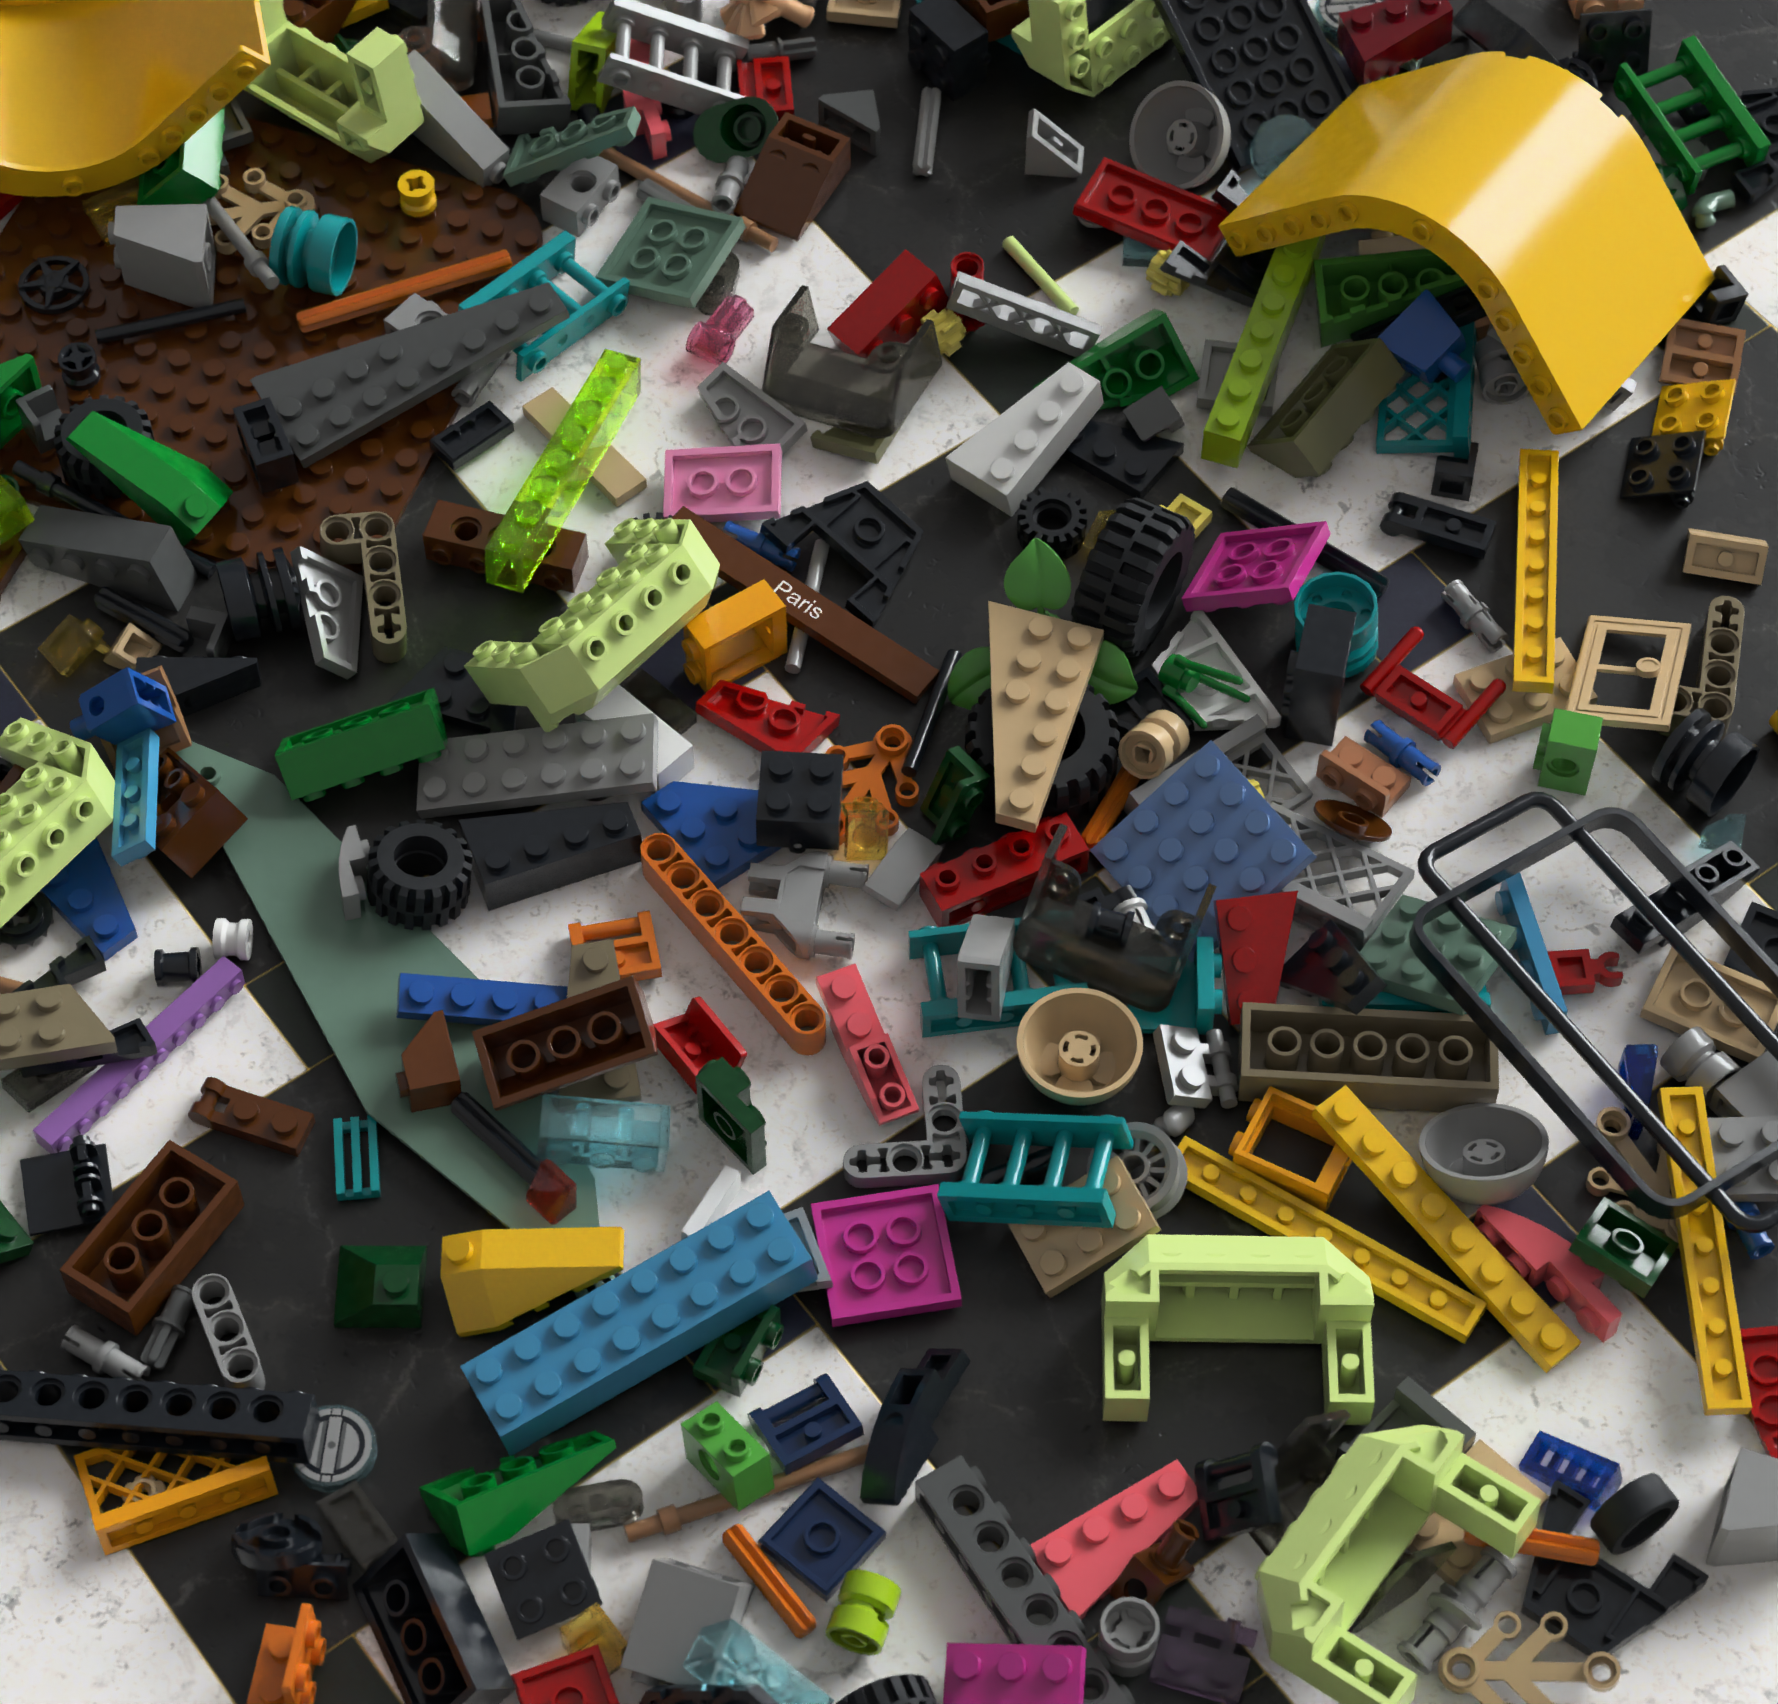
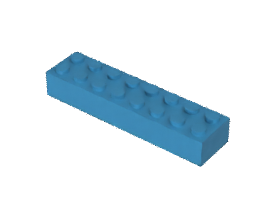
M767 1191L460 1367L509 1456L767 1310L771 1305L779 1303L814 1283L818 1279L817 1273L808 1251L771 1192Z

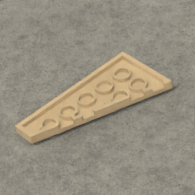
M988 601L995 822L1035 833L1104 640V630Z

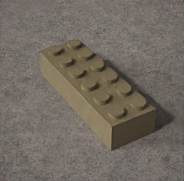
M1243 1002L1239 1024L1238 1101L1253 1102L1256 1097L1262 1100L1269 1086H1272L1310 1104L1320 1105L1346 1085L1366 1108L1444 1112L1467 1104L1496 1103L1499 1092L1498 1048L1468 1014L1462 1016L1456 1013L1363 1008L1355 1015L1337 1007Z

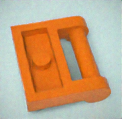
M650 910L637 912V917L584 926H581L580 922L568 924L571 947L572 945L584 944V942L640 933L641 936L613 940L620 980L632 975L636 981L662 977Z

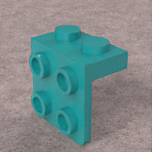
M1196 937L1194 961L1192 963L1188 958L1133 957L1129 959L1127 964V1008L1137 1019L1142 1033L1153 1034L1160 1024L1195 1028L1198 1030V1034L1206 1035V1032L1213 1029L1214 1014H1222L1223 1004L1222 989H1215L1214 978H1221L1222 956L1221 953H1214L1213 937Z

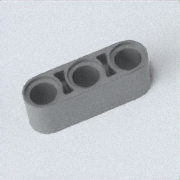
M212 1273L200 1277L193 1285L192 1298L225 1387L241 1389L256 1387L264 1390L265 1376L260 1359L231 1284L227 1278L220 1274ZM215 1297H221V1298H223V1299H222L219 1303H217V1304H213V1305H208V1304H206L207 1301L210 1300V1299H212V1298H215ZM226 1334H238L231 1341H220ZM239 1371H252L245 1378H234L235 1374Z

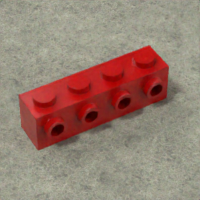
M1067 812L1056 817H1045L1039 821L1035 833L1026 830L1009 832L998 841L981 848H971L958 858L946 863L939 862L929 866L924 872L920 873L919 895L938 927L961 925L971 921L973 914L985 915L1087 872L1089 848Z

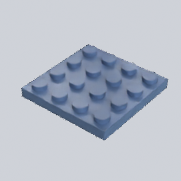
M1212 740L1204 745L1090 849L1121 887L1131 885L1137 897L1143 898L1148 905L1146 913L1151 922L1160 930L1183 958H1188L1191 963L1194 961L1197 936L1213 937L1214 950L1219 947L1213 901L1278 893L1317 858Z

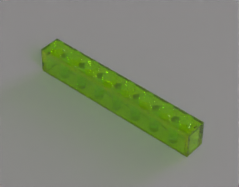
M608 349L604 350L485 547L486 583L520 593L524 592L640 395L641 358Z

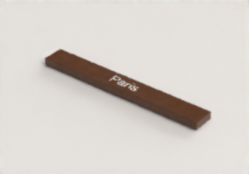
M682 506L672 517V519H690L720 563L719 578L739 591L765 579L786 605L787 622L914 704L921 699L936 681L939 674L938 669L686 507Z

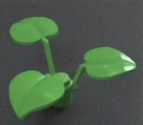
M1034 538L1007 569L1004 577V589L1007 597L1016 607L1023 610L1037 608V613L1061 619L1059 616L1049 613L1045 608L1056 610L1066 605L1071 594V579L1066 566L1058 554L1044 541ZM1103 640L1088 684L1094 687V695L1102 694L1109 702V705L1131 697L1136 693L1138 685L1124 652L1114 643ZM988 646L974 648L964 654L955 665L949 678V701L953 705L971 710L972 706L978 703V697L986 689H991L990 651Z

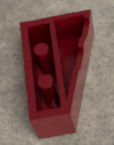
M1385 0L1338 13L1337 45L1359 86L1374 82L1386 74L1391 77L1399 72V66L1411 59L1418 61L1452 40L1453 8L1448 0Z

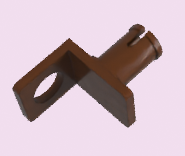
M1178 1519L1174 1521L1172 1528L1163 1541L1132 1556L1110 1589L1111 1596L1116 1600L1122 1597H1130L1127 1585L1130 1579L1136 1578L1146 1586V1602L1154 1608L1167 1588L1183 1581L1194 1573L1195 1568L1184 1558L1195 1541L1197 1542L1200 1534L1198 1530L1185 1520Z

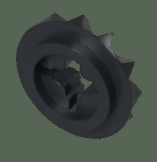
M38 892L15 914L18 917H23L27 913L30 924L20 922L14 926L13 918H11L0 928V945L3 943L10 944L16 950L18 945L27 943L33 947L34 941L40 936L47 937V930L50 924L54 923L51 903L45 895Z

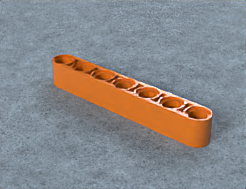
M654 833L647 836L640 846L642 872L646 881L795 1052L802 1055H813L820 1052L826 1043V1018L822 1007L671 836L664 833ZM657 858H665V859L662 860V861H656V860H654V859H657ZM683 885L690 886V887H688V888H683V889L677 888V887L683 886ZM705 913L715 914V915L707 916V917L702 916V915L705 914ZM729 941L740 942L735 945L725 944ZM754 969L764 970V971L761 972V973H752V972H750V971H752V970H754ZM778 998H787V999H790V1000L785 1001V1002L775 1001V999H778ZM805 1026L815 1028L811 1031L800 1030V1028Z

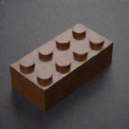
M169 1139L59 1269L68 1293L137 1336L169 1298L173 1285H180L245 1206L238 1181Z

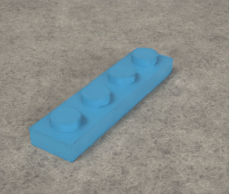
M151 728L117 744L111 857L121 867L136 859L144 858L154 851L156 847L160 737Z
M1519 872L1502 881L1500 891H1496L1495 903L1500 916L1505 915L1509 926L1517 928V941L1511 950H1517L1520 959L1519 963L1567 1015V1007ZM1530 1001L1533 1017L1536 1021H1541L1545 1035L1559 1033Z

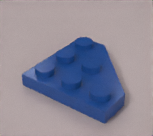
M673 781L641 801V811L661 833L671 836L717 889L749 870L751 863H760L783 848L757 846L756 814L758 790Z

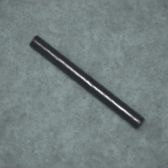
M239 298L94 331L97 343L100 345L246 313L244 299Z
M949 649L946 653L901 769L902 773L907 777H915L917 775L948 694L950 675L962 657L958 650Z

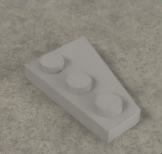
M298 546L290 552L300 590L301 604L315 665L348 680L357 673L363 576Z

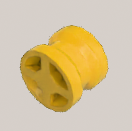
M411 170L401 175L398 180V192L400 194V207L403 212L409 216L423 217L434 211L437 206V198L434 192L435 184L432 175L423 170Z

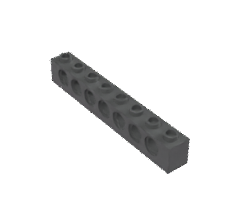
M962 1455L916 1480V1502L1011 1644L1083 1646L1086 1649L1084 1688H1094L1101 1694L1095 1700L1083 1699V1704H1136L1128 1688L1124 1684L1118 1686L1109 1674L1111 1666L1103 1651L1099 1647L1093 1649L1084 1637L1086 1630L1080 1617L1074 1610L1067 1612L1059 1600L1061 1593L1054 1579L1048 1573L1042 1575L1034 1563L1036 1555L1029 1542L1024 1537L1018 1539L1011 1529L1012 1521L1006 1508L1000 1501L994 1503L985 1490L988 1489V1486L980 1470L976 1466L970 1468ZM968 1505L976 1509L977 1512L970 1516H963L958 1514L955 1509ZM986 1541H993L998 1543L1001 1548L995 1552H987L982 1550L979 1545ZM1010 1577H1017L1026 1584L1021 1588L1014 1589L1006 1586L1003 1582ZM1039 1613L1046 1615L1051 1621L1045 1625H1035L1028 1620V1617Z

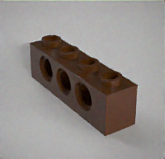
M443 500L437 501L422 535L426 559L433 560L441 565L450 564L467 568L480 574L489 573L506 577L514 582H528L541 585L553 591L562 590L574 593L589 558L586 533Z

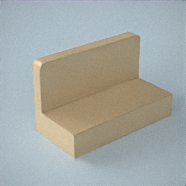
M1688 528V542L1682 568L1684 573L1757 585L1762 584L1769 548L1765 540Z

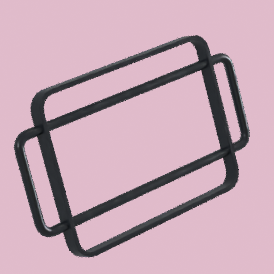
M1530 792L1515 798L1426 847L1420 853L1417 861L1418 873L1437 895V898L1429 901L1417 911L1409 932L1410 947L1416 957L1629 1198L1646 1214L1659 1219H1677L1710 1201L1729 1223L1747 1233H1762L1778 1225V1204L1760 1215L1751 1216L1744 1213L1725 1192L1777 1160L1778 1140L1713 1179L1465 902L1576 842L1778 1061V1036L1590 833L1607 828L1617 830L1627 836L1778 998V966L1642 820L1633 813L1621 808L1605 807L1577 820L1554 796L1544 792ZM1532 808H1540L1547 811L1562 827L1561 830L1455 888H1452L1434 867L1436 860ZM1451 911L1698 1189L1680 1198H1666L1654 1192L1428 939L1423 931V926Z

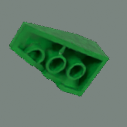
M1155 308L1121 327L1070 362L1100 381L1104 403L1099 410L1129 406L1160 386L1163 387L1168 396H1171L1200 379L1167 314ZM1047 378L1036 384L1033 387V389L1040 385L1042 382H1044Z
M94 411L66 438L73 447L155 522L171 526L183 547L205 527L233 493L204 464Z
M592 1431L542 1446L537 1457L521 1456L515 1458L514 1455L500 1459L501 1465L497 1469L475 1474L474 1467H470L421 1486L419 1490L421 1497L442 1533H445L450 1546L467 1556L481 1557L495 1550V1545L512 1538L616 1449L614 1439Z

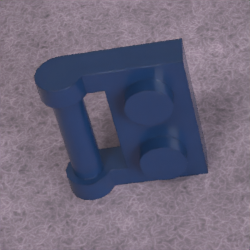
M827 1373L813 1379V1385L769 1408L762 1410L759 1407L747 1414L753 1430L757 1436L761 1437L785 1475L864 1435L862 1423ZM820 1400L824 1401L823 1403L803 1412L802 1414L782 1423L777 1427L773 1426L774 1424L786 1419L787 1417L807 1408L808 1406Z

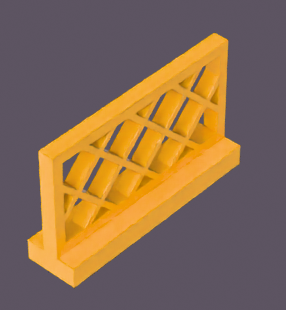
M94 1448L74 1455L93 1524L105 1556L278 1495L266 1456L236 1466L229 1463L232 1458L216 1459L207 1456L174 1454L185 1458V1461L175 1475L159 1469L168 1453L156 1452L149 1465L133 1460L132 1457L136 1451ZM102 1461L115 1464L105 1480L90 1475L87 1467ZM195 1463L213 1468L209 1476L195 1481L186 1479ZM128 1468L141 1473L140 1478L149 1479L152 1475L155 1479L169 1483V1486L164 1492L148 1496L142 1494L144 1488L142 1482L137 1484L132 1490L115 1483L124 1469ZM93 1487L99 1489L96 1495ZM109 1493L120 1497H127L121 1507L101 1514L100 1506ZM135 1496L141 1500L133 1502L132 1499Z

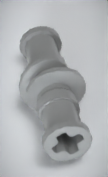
M1485 1546L1481 1551L1482 1558L1467 1574H1463L1456 1582L1455 1587L1445 1582L1440 1586V1593L1434 1592L1430 1594L1427 1601L1433 1611L1423 1619V1624L1408 1641L1402 1640L1397 1645V1649L1404 1659L1420 1672L1427 1675L1433 1670L1432 1662L1447 1646L1452 1645L1465 1625L1479 1631L1482 1625L1475 1616L1477 1611L1489 1603L1493 1593L1506 1579L1511 1580L1516 1576L1517 1571L1513 1564L1493 1547Z

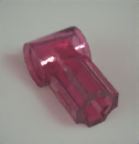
M739 295L726 296L706 323L700 321L692 328L686 342V351L717 366L722 362L727 364L734 352L737 338L754 318V309L747 303L745 298Z

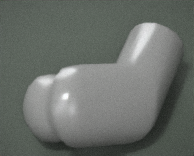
M1171 1105L1164 1112L1163 1116L1154 1120L1153 1125L1164 1131L1169 1137H1177L1193 1124L1195 1119L1194 1108Z

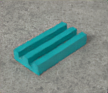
M369 1115L367 1120H359V1116L350 1117L349 1122H342V1118L333 1119L337 1200L381 1197L377 1121ZM368 1131L370 1187L363 1188L360 1132ZM351 1133L353 1189L346 1190L344 1134Z

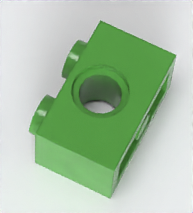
M1554 709L1551 724L1543 722L1534 759L1533 769L1540 770L1537 786L1586 795L1598 749L1603 722L1602 717Z
M717 1401L681 1423L686 1459L738 1512L775 1489L770 1454Z

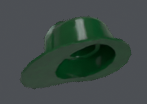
M755 96L742 97L718 104L705 110L696 120L693 129L694 144L701 155L707 160L716 163H727L728 159L733 156L752 157L761 153L767 137L778 123V116L774 108L766 100Z

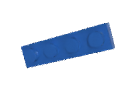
M400 973L398 978L396 1018L428 1021L435 1011L443 1010L446 1022L492 1025L566 999L567 986Z

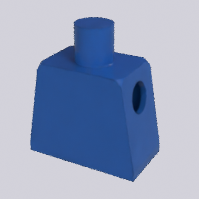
M1427 289L1377 337L1383 340L1404 370L1426 383L1433 382L1442 372L1457 383L1467 375L1471 368V365L1460 356L1467 346L1463 333Z
M126 667L80 694L79 703L83 715L70 721V729L74 737L85 741L97 736L117 745L148 728L156 731L177 721L166 686Z

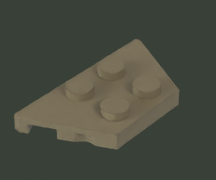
M71 984L0 994V1071L118 1053L115 1037Z

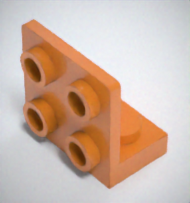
M301 1604L296 1628L266 1623L246 1704H314L316 1682L312 1681L315 1665L322 1666L324 1662L327 1641L326 1638L321 1636V1621L316 1620L312 1604Z

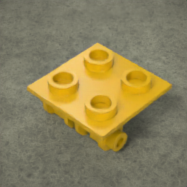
M1736 379L1662 386L1651 436L1705 430L1706 437L1703 452L1709 456L1717 455L1724 446L1723 439L1726 436Z

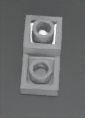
M356 825L347 827L339 854V882L345 921L361 917L360 901L366 899L363 882L367 881L366 865L368 864L370 846L367 839L360 841Z
M908 828L879 863L865 883L862 891L871 895L882 904L898 911L916 891L920 882V873L939 860L943 848L935 845L931 840L913 829Z

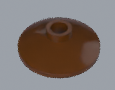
M1329 799L1319 800L1315 803L1313 811L1327 827L1355 842H1384L1391 837L1392 829L1383 819L1358 806Z

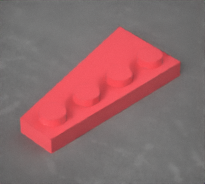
M1176 1459L1031 1544L1036 1555L1034 1563L1042 1575L1048 1573L1054 1579L1061 1593L1059 1600L1067 1612L1074 1610L1082 1621L1087 1616V1612L1100 1599L1103 1600L1110 1593V1589L1132 1556L1156 1544L1159 1540H1163L1172 1528L1174 1521L1178 1519L1183 1520L1199 1504L1197 1487L1181 1463Z

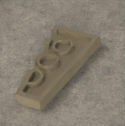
M613 939L572 945L567 998L620 980ZM636 1063L559 1089L558 1114L642 1100Z

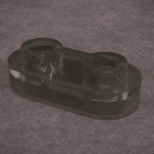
M729 253L698 301L696 307L701 313L709 316H718L726 313L731 308L740 276L739 259L734 253Z
M617 1479L569 1488L553 1502L556 1524L567 1519L571 1523H589L590 1531L631 1524L642 1515L644 1510L641 1488L635 1482L627 1479Z

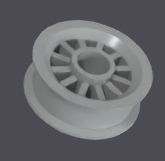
M1130 1122L1127 1123V1126L1134 1141V1151L1131 1149H1112L1110 1159L1118 1155L1130 1174L1134 1168L1142 1165L1145 1166L1142 1175L1133 1179L1143 1195L1154 1218L1158 1219L1171 1211L1184 1193L1187 1183L1186 1161L1180 1149L1164 1131L1148 1123ZM1095 1148L1092 1149L1088 1158L1087 1173L1089 1172Z

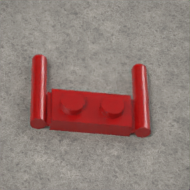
M1411 627L1360 684V689L1366 695L1374 696L1377 702L1438 741L1442 740L1448 748L1454 749L1504 693L1506 684L1501 679H1494L1467 710L1464 709L1461 703L1400 665L1424 637V632L1421 628Z

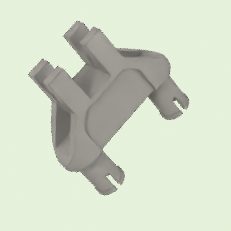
M822 851L803 855L785 866L751 863L748 873V881L750 882L749 894L773 899L743 896L740 914L743 915L742 917L753 930L775 934L784 946L798 958L809 960L815 954H822L851 960L853 956L852 951H854L855 933L849 934L821 930L817 924L825 888H829L830 884L863 890L868 880L869 864L833 860V856H830L829 852Z

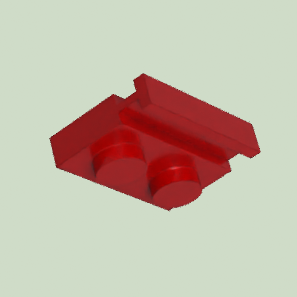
M789 56L753 58V62L742 63V59L737 60L739 95L745 97L755 96L766 100L774 108L778 121L785 112L794 115Z

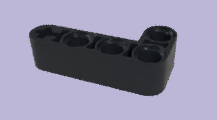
M1469 0L1453 18V24L1466 37L1486 52L1502 51L1505 52L1506 56L1521 59L1533 56L1565 69L1527 30L1486 0Z

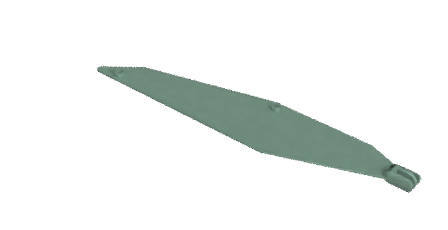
M192 742L190 747L175 752L205 779H209L208 781L248 818L222 848L366 1113L508 1229L600 1227L595 1178L548 1095L544 1094L498 1111L494 1110L472 1031L489 1025L446 1022L460 1076L461 1092L469 1093L548 1166L549 1175L538 1186H530L451 1112V1105L412 1113L408 1097L400 1098L395 1073L402 1072L401 1054L427 1022V1020L396 1018L398 978L400 973L470 979L478 978L430 930L422 931V927H414L413 930L404 929V924L399 923L395 926L388 923V916L380 917L375 912L376 906L370 905L367 892L366 899L360 901L361 917L345 921L339 882V854L342 842L299 799L291 800L287 787L274 774L195 742ZM367 881L363 882L365 891L367 890ZM612 1275L577 1293L574 1292V1294L579 1299L611 1281L615 1276Z

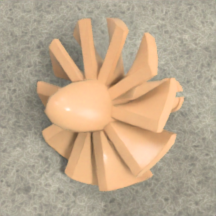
M730 0L721 9L720 16L726 25L724 31L749 40H755L766 35L764 24L774 18L783 17L802 28H806L813 20L815 10L812 6L805 5L798 0Z

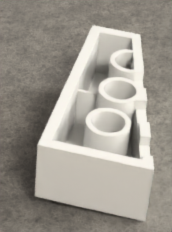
M1068 362L946 456L951 479L1012 517L1020 508L1022 499H1027V494L1037 487L1103 405L1100 381Z

